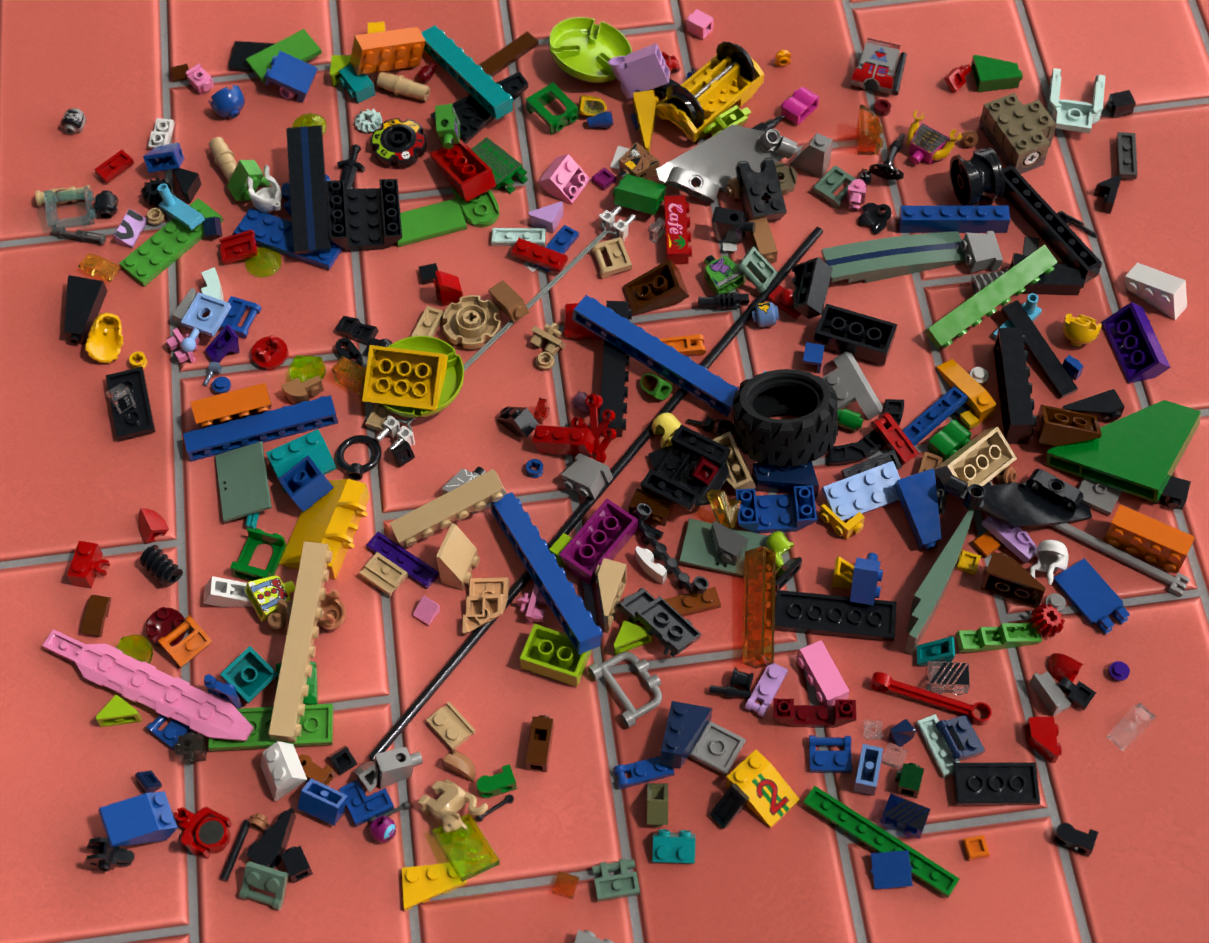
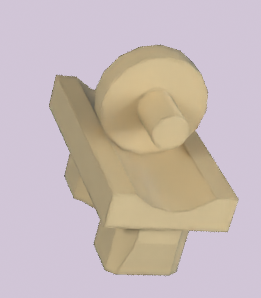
M553 323L551 326L546 324L544 329L548 332L534 326L532 328L534 334L530 341L533 345L540 348L544 340L549 342L545 351L555 356L559 349L564 350L566 345L562 343V340L555 337V335L558 337L562 335V332L558 331V324Z

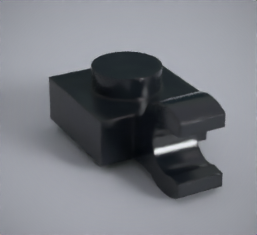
M1065 677L1062 678L1058 685L1062 692L1069 693L1067 699L1082 710H1085L1096 694L1095 691L1082 682L1078 681L1075 685Z

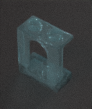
M84 186V189L61 192L44 191L47 224L51 229L53 227L61 228L94 224V219H96V211L92 207L94 193L87 186ZM79 199L86 201V215L58 219L56 202Z

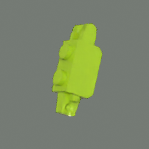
M736 105L716 117L703 130V133L711 132V137L732 124L742 127L748 120L747 117L751 114V111L748 107L740 110Z

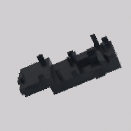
M643 587L633 595H628L623 599L624 601L616 605L629 618L627 622L636 624L640 621L649 630L647 634L650 637L654 634L660 640L659 642L665 647L663 652L665 655L671 650L670 655L675 657V655L696 642L701 636V633L692 626V623L688 619L683 618L662 597L659 596L655 599Z

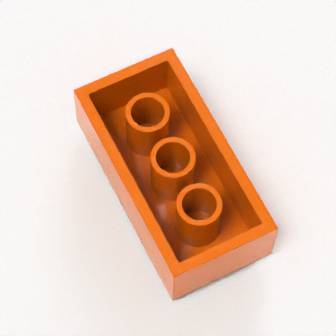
M418 27L355 35L350 62L357 75L420 66L425 39Z
M266 383L190 402L195 422L201 425V427L214 425L213 421L220 420L221 423L232 420V416L236 415L240 418L251 415V411L257 410V413L268 411L269 407L272 406Z
M1119 505L1104 538V542L1125 550L1130 555L1139 556L1149 563L1164 567L1167 571L1178 573L1188 555L1195 536L1123 505Z

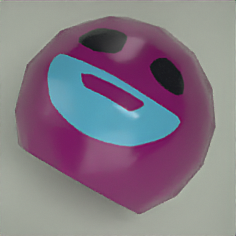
M387 816L376 818L370 826L372 838L380 843L392 840L396 834L394 820Z

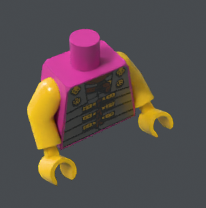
M915 110L913 113L915 120L914 123H911L907 134V145L910 147L909 154L912 155L910 161L915 165L919 164L920 161L931 164L934 161L946 158L955 146L954 143L962 139L961 133L954 138L957 131L953 129L950 132V139L948 136L923 123L919 125V122L924 119V113H922L920 118H916L918 110Z

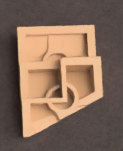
M508 577L470 578L469 596L466 597V615H463V634H467L503 614L509 594L510 579Z

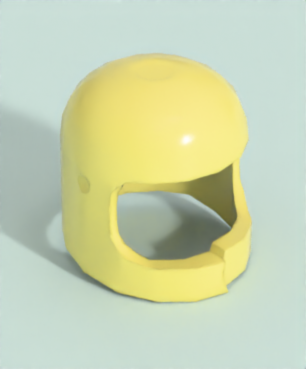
M671 413L658 415L652 423L653 433L655 435H664L660 440L662 448L672 445L671 439L680 425H682Z

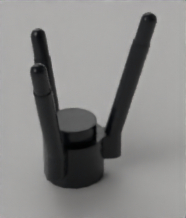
M1063 211L1057 213L1068 226L1073 224L1094 237L1098 236L1090 229L1084 227L1083 222L1067 215Z

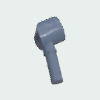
M219 362L209 363V372L203 382L204 386L208 385L214 373L221 372L222 366Z

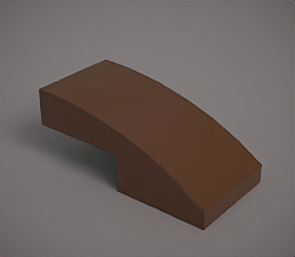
M90 596L80 633L102 636L105 617H108L111 597Z

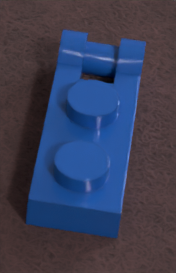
M661 756L627 765H617L613 768L614 775L618 778L617 785L619 789L674 776V770L672 767L660 765ZM631 773L632 778H626L625 774Z

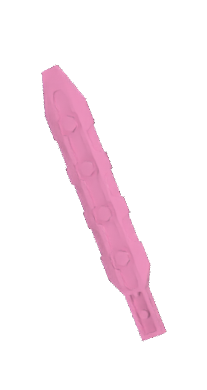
M53 629L42 645L46 650L76 663L85 679L100 686L104 685L133 702L137 701L156 710V713L166 718L171 717L208 738L247 741L254 729L229 701L212 693L208 694L191 686L189 682L178 677L174 678L157 670L155 666L123 654V651L108 644H84Z

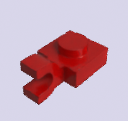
M969 64L964 68L963 66L954 68L944 78L952 93L957 92L967 82L964 77L972 71Z

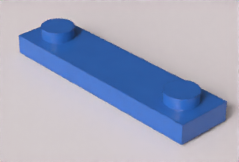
M956 387L951 388L902 431L915 446L967 402L968 397Z

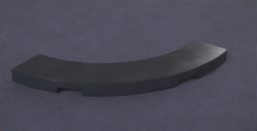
M885 399L883 414L889 413L896 423L900 425L904 410V400ZM873 429L856 443L852 442L833 446L829 451V466L847 465L867 459L887 444L880 434Z

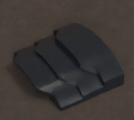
M680 425L671 439L672 448L657 470L650 469L640 485L642 490L655 497H661L691 511L695 506L709 505L730 475L726 460L731 449ZM701 456L719 468L709 485L691 474Z

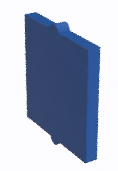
M909 850L871 853L873 868L871 873H873L875 889L913 886L911 875L913 867L910 866Z

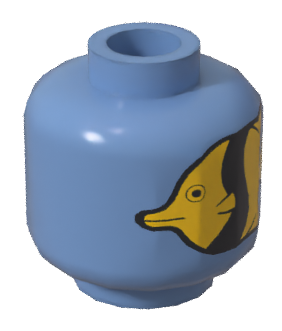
M772 302L757 304L755 311H752L753 322H757L759 327L775 325L776 320H779L778 307L774 306Z

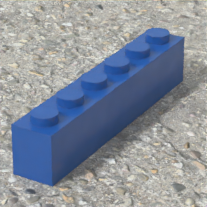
M900 206L898 217L899 233L958 231L959 233H986L987 231L1007 233L1010 223L1009 206Z

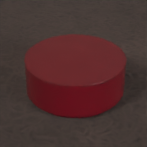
M879 99L874 103L873 111L878 116H887L891 111V104L885 99Z

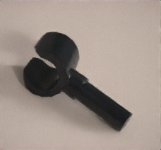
M707 417L704 422L687 420V424L700 426L706 432L711 431V426L714 422L710 417Z

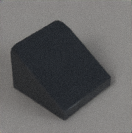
M347 746L341 747L328 756L339 775L357 765Z

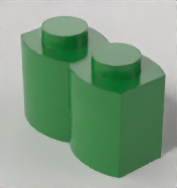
M954 419L929 440L927 449L933 454L943 457V460H947L971 441L972 433Z

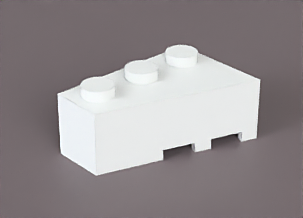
M1136 263L1125 276L1126 289L1172 319L1176 320L1186 309V280L1140 263Z

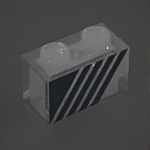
M928 661L926 667L927 691L936 694L952 693L954 695L968 693L970 687L969 663Z

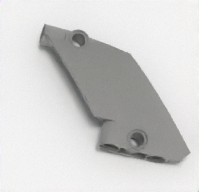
M732 124L696 147L655 169L659 181L702 201L714 203L718 191L726 192L728 180L737 176L735 168L739 161H747L754 172L760 173V165L765 158H773L774 163L783 158L789 159L797 148V142L780 136L779 131L776 129H769L766 132ZM768 136L772 138L773 142L768 139ZM691 181L697 184V188L692 186Z

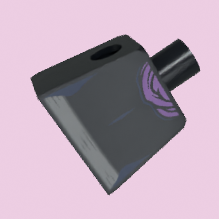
M715 207L711 221L716 242H742L746 233L755 232V222H746L744 212Z

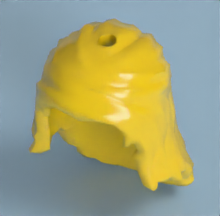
M106 312L99 314L94 319L85 344V351L88 352L90 358L99 363L107 364L118 359V354H120L124 343L122 324L117 315Z

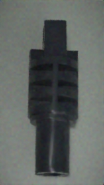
M739 292L716 293L710 297H698L699 308L715 307V309L720 310L749 305V294H739Z

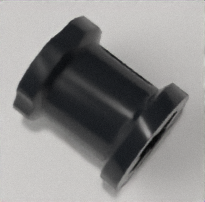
M734 668L730 685L733 686L735 684L750 690L754 673L748 674L738 671V668Z

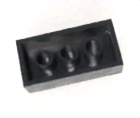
M826 304L815 331L814 343L825 345L824 348L839 353L849 352L856 358L885 366L896 335L897 324Z

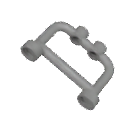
M622 652L600 665L593 663L587 667L595 681L601 677L605 678L627 710L620 714L627 728L634 726L637 718L655 709L662 701V692L658 687L661 685L659 677L656 674L651 676L648 673L650 666L647 660L642 659L640 661L633 653ZM623 660H629L633 664L637 674L641 675L647 688L654 694L652 701L637 710L608 670Z

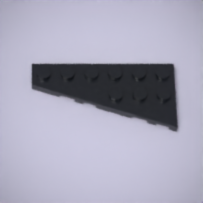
M520 72L497 82L506 93L512 96L513 101L529 87L528 82ZM471 95L452 103L460 121V139L465 144L494 119ZM433 112L430 114V117L436 125V115Z

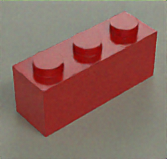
M536 425L532 443L539 453L578 455L581 453L591 457L596 442L589 428Z

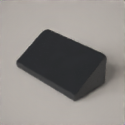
M802 558L789 559L766 582V587L777 593V590H780L801 569Z

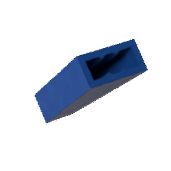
M932 468L899 479L894 484L919 550L926 548V550L937 547V543L942 539L935 471Z

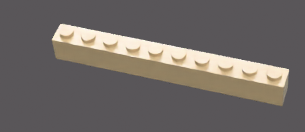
M306 541L303 544L269 729L271 740L296 743L297 736L300 737L302 724H299L300 717H303L305 714L303 700L304 697L308 696L309 685L306 683L307 678L311 677L312 674L310 661L311 658H314L316 646H313L314 639H317L319 635L317 622L318 619L321 620L322 607L320 605L321 600L324 601L326 595L324 582H328L329 570H327V566L332 561V551H330L328 544Z

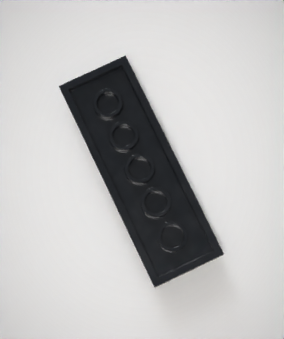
M777 590L773 629L894 641L897 602L875 600L873 606L850 602V597Z

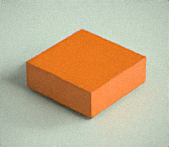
M989 531L973 542V545L985 558L1001 547V543Z
M984 835L963 839L968 861L990 856Z

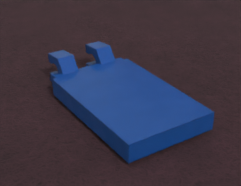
M1085 558L1054 577L1053 583L1090 625L1097 624L1105 635L1111 632L1112 627H1114V623L1107 617L1110 614L1121 625L1128 621L1130 614L1123 607V601Z

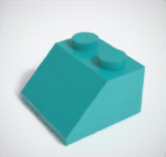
M251 646L220 674L221 678L225 682L232 684L236 688V693L248 703L279 675Z

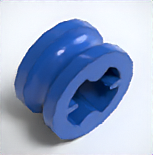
M531 459L526 464V472L529 477L539 478L542 476L544 469L543 463L540 460ZM535 466V468H538V470L535 471L534 469H532V467Z

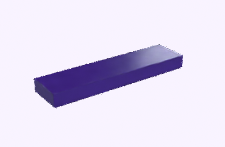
M377 532L366 544L368 550L374 554L378 552L408 572V577L426 589L439 576L437 570L380 532Z

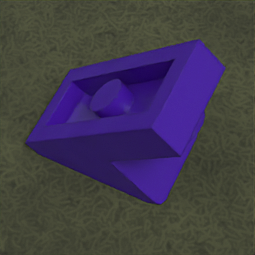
M229 324L221 330L205 349L212 362L220 363L229 351L239 353L238 337Z

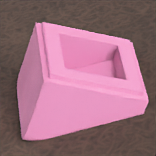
M423 596L413 616L429 626L439 614L440 606L428 597Z

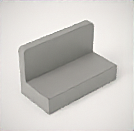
M1048 671L1042 675L1038 673L1033 674L1030 685L1052 716L1070 708V701Z

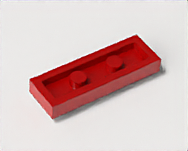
M522 238L517 240L511 250V254L515 257L558 273L562 271L568 261L567 255Z

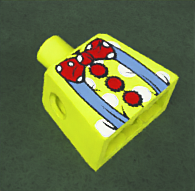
M275 575L248 582L244 591L259 619L263 622L268 619L270 614L276 613L278 600L283 598L286 603L290 601L289 594L294 592L296 587L293 581L290 580L282 583L279 576Z

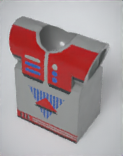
M867 38L859 66L851 77L850 85L892 94L893 76L899 60L901 45Z

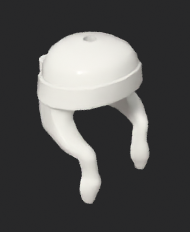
M265 165L263 172L272 187L263 188L255 193L251 177H247L249 196L254 207L261 212L270 213L281 209L282 194L277 181L269 175V166Z
M1044 540L1038 544L1035 551L1038 561L1031 566L1030 574L1035 578V571L1048 572L1047 580L1048 584L1051 585L1054 579L1053 572L1058 569L1064 571L1067 569L1069 561L1066 545L1056 540Z

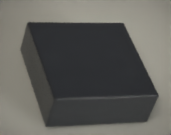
M436 263L419 266L423 284L434 282L433 279H436L435 271H438Z
M407 441L391 450L396 465L399 467L415 458Z

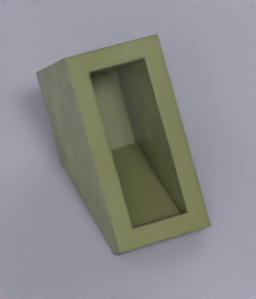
M647 783V824L656 827L668 825V784Z

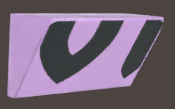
M129 209L114 234L116 243L133 248L147 223V219Z

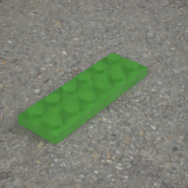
M199 198L189 205L201 213L204 218L219 217L221 223L223 222L222 216ZM173 218L119 263L120 268L145 287L204 238L203 222L193 230H190Z
M333 704L305 705V714L303 717H300L299 723L302 724L300 737L297 736L296 743L280 742L293 744L294 747L333 745ZM273 707L238 708L237 710L254 727L247 741L209 738L208 749L209 751L269 748L277 742V740H271L269 736Z

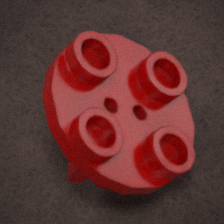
M271 335L258 340L252 347L251 355L257 366L272 371L285 362L289 352L287 344L282 339Z

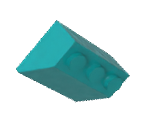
M319 429L266 452L269 464L277 479L308 455L324 475L337 469ZM280 483V485H281V487H282L284 493H286V490L284 489V487H283L282 484Z

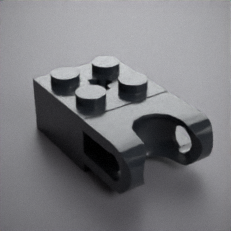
M765 158L761 162V173L754 172L747 161H739L735 170L746 222L767 217L768 222L781 220L787 211L773 158Z

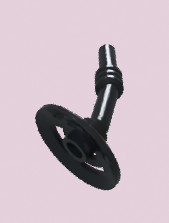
M900 134L897 140L893 141L890 146L889 155L883 164H873L869 167V171L872 174L890 180L903 179L904 173L894 167L893 161L896 154L902 148V143L906 138L905 134Z

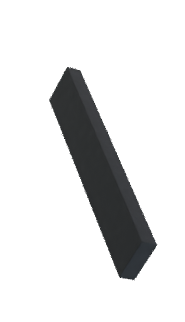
M1016 300L1003 306L1001 311L1013 328H1022V335L1026 336L1025 347L1059 397L1063 398L1076 392L1078 387L1020 302Z

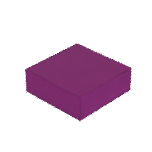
M604 167L592 176V181L602 190H606L617 181V177Z

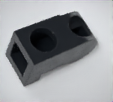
M1061 823L1054 833V840L1060 846L1089 857L1093 851L1098 832L1090 829L1087 834L1075 829L1069 823Z

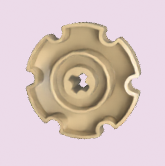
M468 295L460 297V302L450 303L443 313L444 334L452 344L457 345L461 343L464 349L482 348L484 342L489 341L501 330L500 311L491 300L482 301L481 296Z

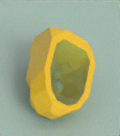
M580 95L579 114L595 116L607 111L604 100L598 97Z

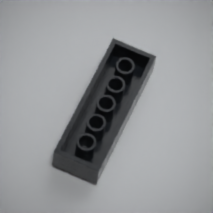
M1021 327L999 328L993 347L1003 432L1008 444H1028L1030 437L1033 436V427H1036L1037 424L1036 415H1033L1032 411L1034 410V399H1031L1030 396L1032 394V383L1028 381L1030 367L1026 366L1028 352L1024 351L1026 336L1022 335Z

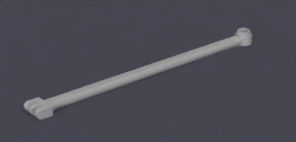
M989 481L984 486H990L993 484L991 481ZM1068 523L1050 525L1170 585L1168 591L1177 596L1183 595V590L1186 589V584L1190 581L1188 577L1177 573L1174 577Z

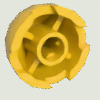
M1071 313L1066 314L1063 322V334L1071 341L1072 345L1081 347L1082 344L1092 343L1098 337L1102 326L1101 323L1097 325L1095 324V319L1079 314L1077 318L1071 317Z

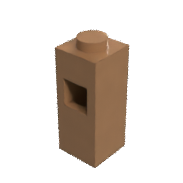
M767 217L749 220V222H755L756 224L755 232L749 233L753 246L770 264L777 262L778 251Z
M503 280L488 289L493 302L513 322L529 313L524 300Z

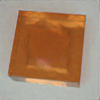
M559 871L552 893L573 899L579 877Z

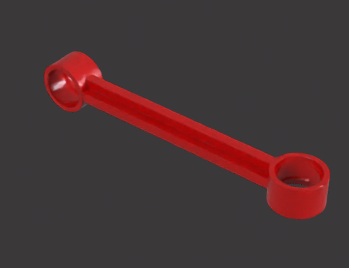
M874 672L872 675L870 687L875 691L882 693L890 691L969 716L971 722L978 726L985 725L991 717V708L984 702H977L971 705L895 681L886 673ZM977 708L983 709L987 713V718L979 719L974 715L973 711Z

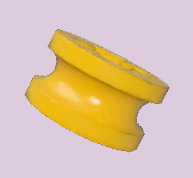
M134 352L129 357L133 369L143 367L144 369L147 366L148 362L143 352Z

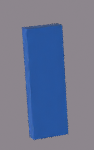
M564 224L547 244L546 248L565 254L579 237V232ZM536 265L548 273L550 272V269Z

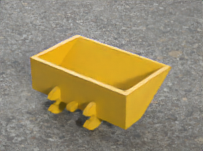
M351 479L329 480L334 488L315 502L312 507L304 512L301 511L280 560V565L299 570L304 541L328 544L330 551H332V561L328 563L327 570H329V578L336 580L348 549H352L355 546L352 544L353 537L359 527L361 517H367L368 514L365 512L370 498L366 483Z

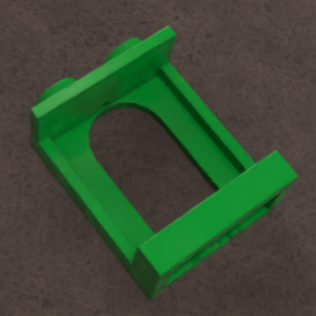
M554 82L526 98L527 111L530 114L536 112L549 126L551 135L561 131L579 118L578 106ZM557 98L565 106L566 111L564 114L556 116L551 114L544 106Z
M247 528L249 537L238 562L233 561L230 567L233 577L254 581L275 576L287 546L284 537L277 533H265L258 528ZM261 544H269L274 550L266 570L249 566L256 548Z

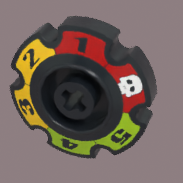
M395 118L383 122L381 129L374 130L371 137V147L375 153V158L382 164L387 166L397 164L398 167H406L418 161L417 156L425 154L427 138L426 134L423 133L422 126L410 119L400 121V118Z

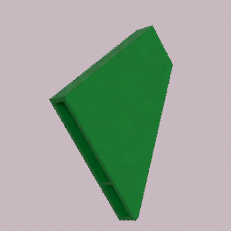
M1166 400L1160 401L1100 427L1101 438L1049 449L1047 451L1046 465L1157 503L1199 426L1201 411Z

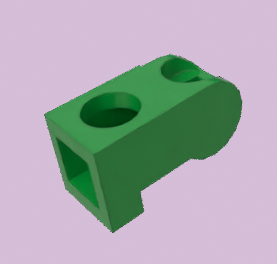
M510 764L502 766L503 772L493 776L484 775L477 780V790L482 798L495 797L517 789Z

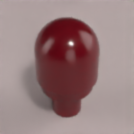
M434 62L420 69L417 73L419 82L427 83L433 77V70L437 67Z

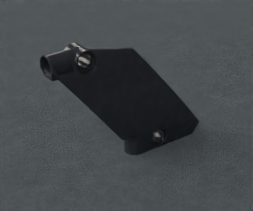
M1035 469L1028 480L1020 484L1016 482L990 486L972 484L967 487V482L952 475L944 487V491L962 500L966 508L970 510L980 509L1012 526H1044L1092 518L1089 506L1081 503L1084 496L1079 489L1042 469Z

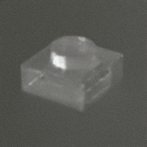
M658 218L655 223H651L648 229L650 241L656 243L664 233L665 220Z

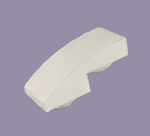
M156 118L154 131H151L149 148L154 149L157 146L169 144L174 129V120Z
M637 546L635 548L637 562L650 577L663 585L667 579V570L661 564L654 563V555L650 550Z

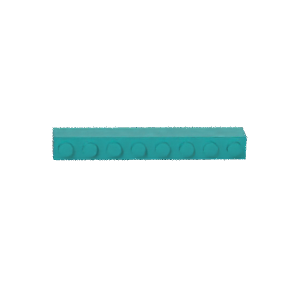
M434 25L421 32L425 39L424 50L496 120L513 111L512 96L506 93L500 84L494 82L493 78L489 74L487 75L480 65L474 63L473 59L470 56L468 57L463 49L455 44L453 39H449L442 29L440 30Z

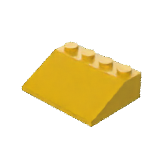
M369 345L362 401L437 411L446 375L448 356L442 353Z

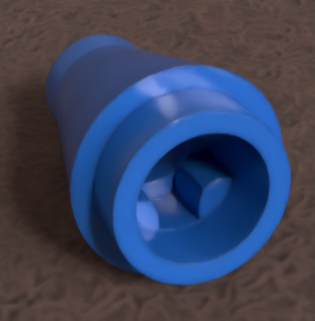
M604 111L587 118L589 128H610V126L614 125L611 112Z

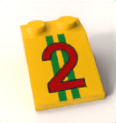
M756 749L726 776V786L730 788L732 784H736L750 798L745 805L769 828L774 826L800 801L773 765Z

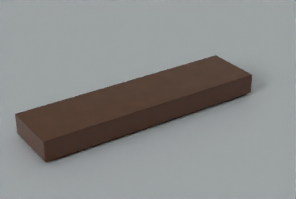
M527 31L479 65L487 75L489 74L493 77L539 45V41Z

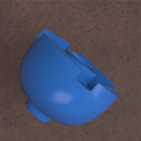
M233 85V89L230 90L227 87L223 88L211 96L212 101L209 100V103L216 114L221 117L235 118L240 114L239 112L245 104V98L239 86Z

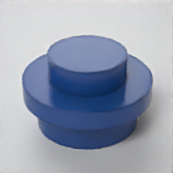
M218 377L213 381L212 388L218 394L226 393L231 388V382L227 377Z

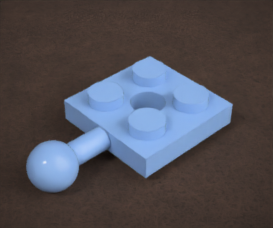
M198 292L181 321L183 326L193 329L189 337L182 340V350L185 352L193 351L196 347L195 340L200 332L214 337L231 308L230 303ZM210 312L209 316L202 317L203 313Z

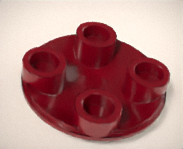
M161 607L149 617L146 624V633L154 644L162 647L158 640L161 637L165 638L181 625L185 618L176 609ZM186 631L173 640L170 645L178 644L185 636Z

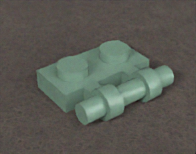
M624 858L619 859V862L608 864L607 862H601L600 865L592 866L593 875L602 873L601 878L594 879L598 902L640 895L637 872L628 873L627 870L635 868L634 859L625 860ZM618 870L621 871V874L609 876L608 873Z

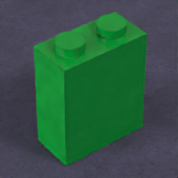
M626 174L623 180L619 181L618 187H615L613 190L614 204L655 215L664 202L667 184Z

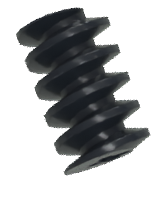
M151 545L142 553L140 564L162 586L168 587L173 585L183 575L182 569H178V565L173 564V560L168 559V555L163 554V550L158 549V545Z

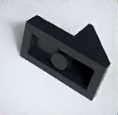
M1120 175L1096 185L1094 195L1104 198L1102 204L1105 205V213L1111 214L1122 177Z

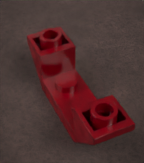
M773 698V719L791 727L835 728L856 721V700L835 699L834 706L794 705V699Z

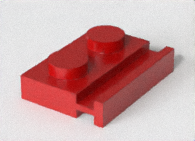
M248 230L219 239L222 263L226 265L258 255L256 239L254 237L255 232Z

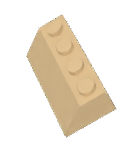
M997 426L981 432L936 467L934 471L944 486L952 475L967 482V487L972 484L984 486L1013 463L1017 457Z

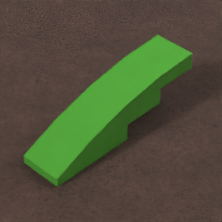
M1001 623L998 627L959 630L955 634L960 652H979L1022 647L1041 643L1042 639L1040 633L1036 634L1037 630L1031 628L1033 623Z

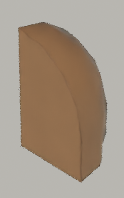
M453 749L452 755L448 753L444 758V767L474 782L476 768L472 760Z

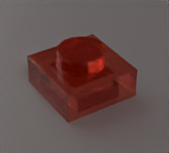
M539 398L534 412V418L541 425L544 418L548 417L550 410L547 407V399Z

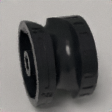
M991 147L974 150L970 160H964L960 155H955L951 158V183L954 193L962 206L978 205L981 196L986 197L989 202L1003 197L1005 192L1004 173L1000 160Z

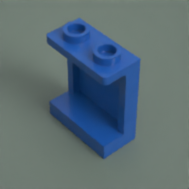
M280 51L278 56H274L271 61L272 69L268 68L264 76L267 79L265 85L269 86V83L272 82L298 94L297 101L303 103L318 68Z

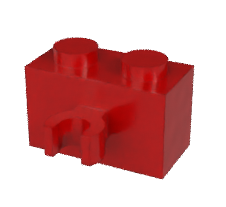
M78 542L67 573L73 586L92 589L97 572L101 576L107 575V571L101 568L103 566H110L108 560L102 559L103 553L98 543Z

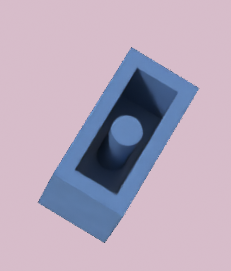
M866 744L862 745L854 792L874 796L883 748Z

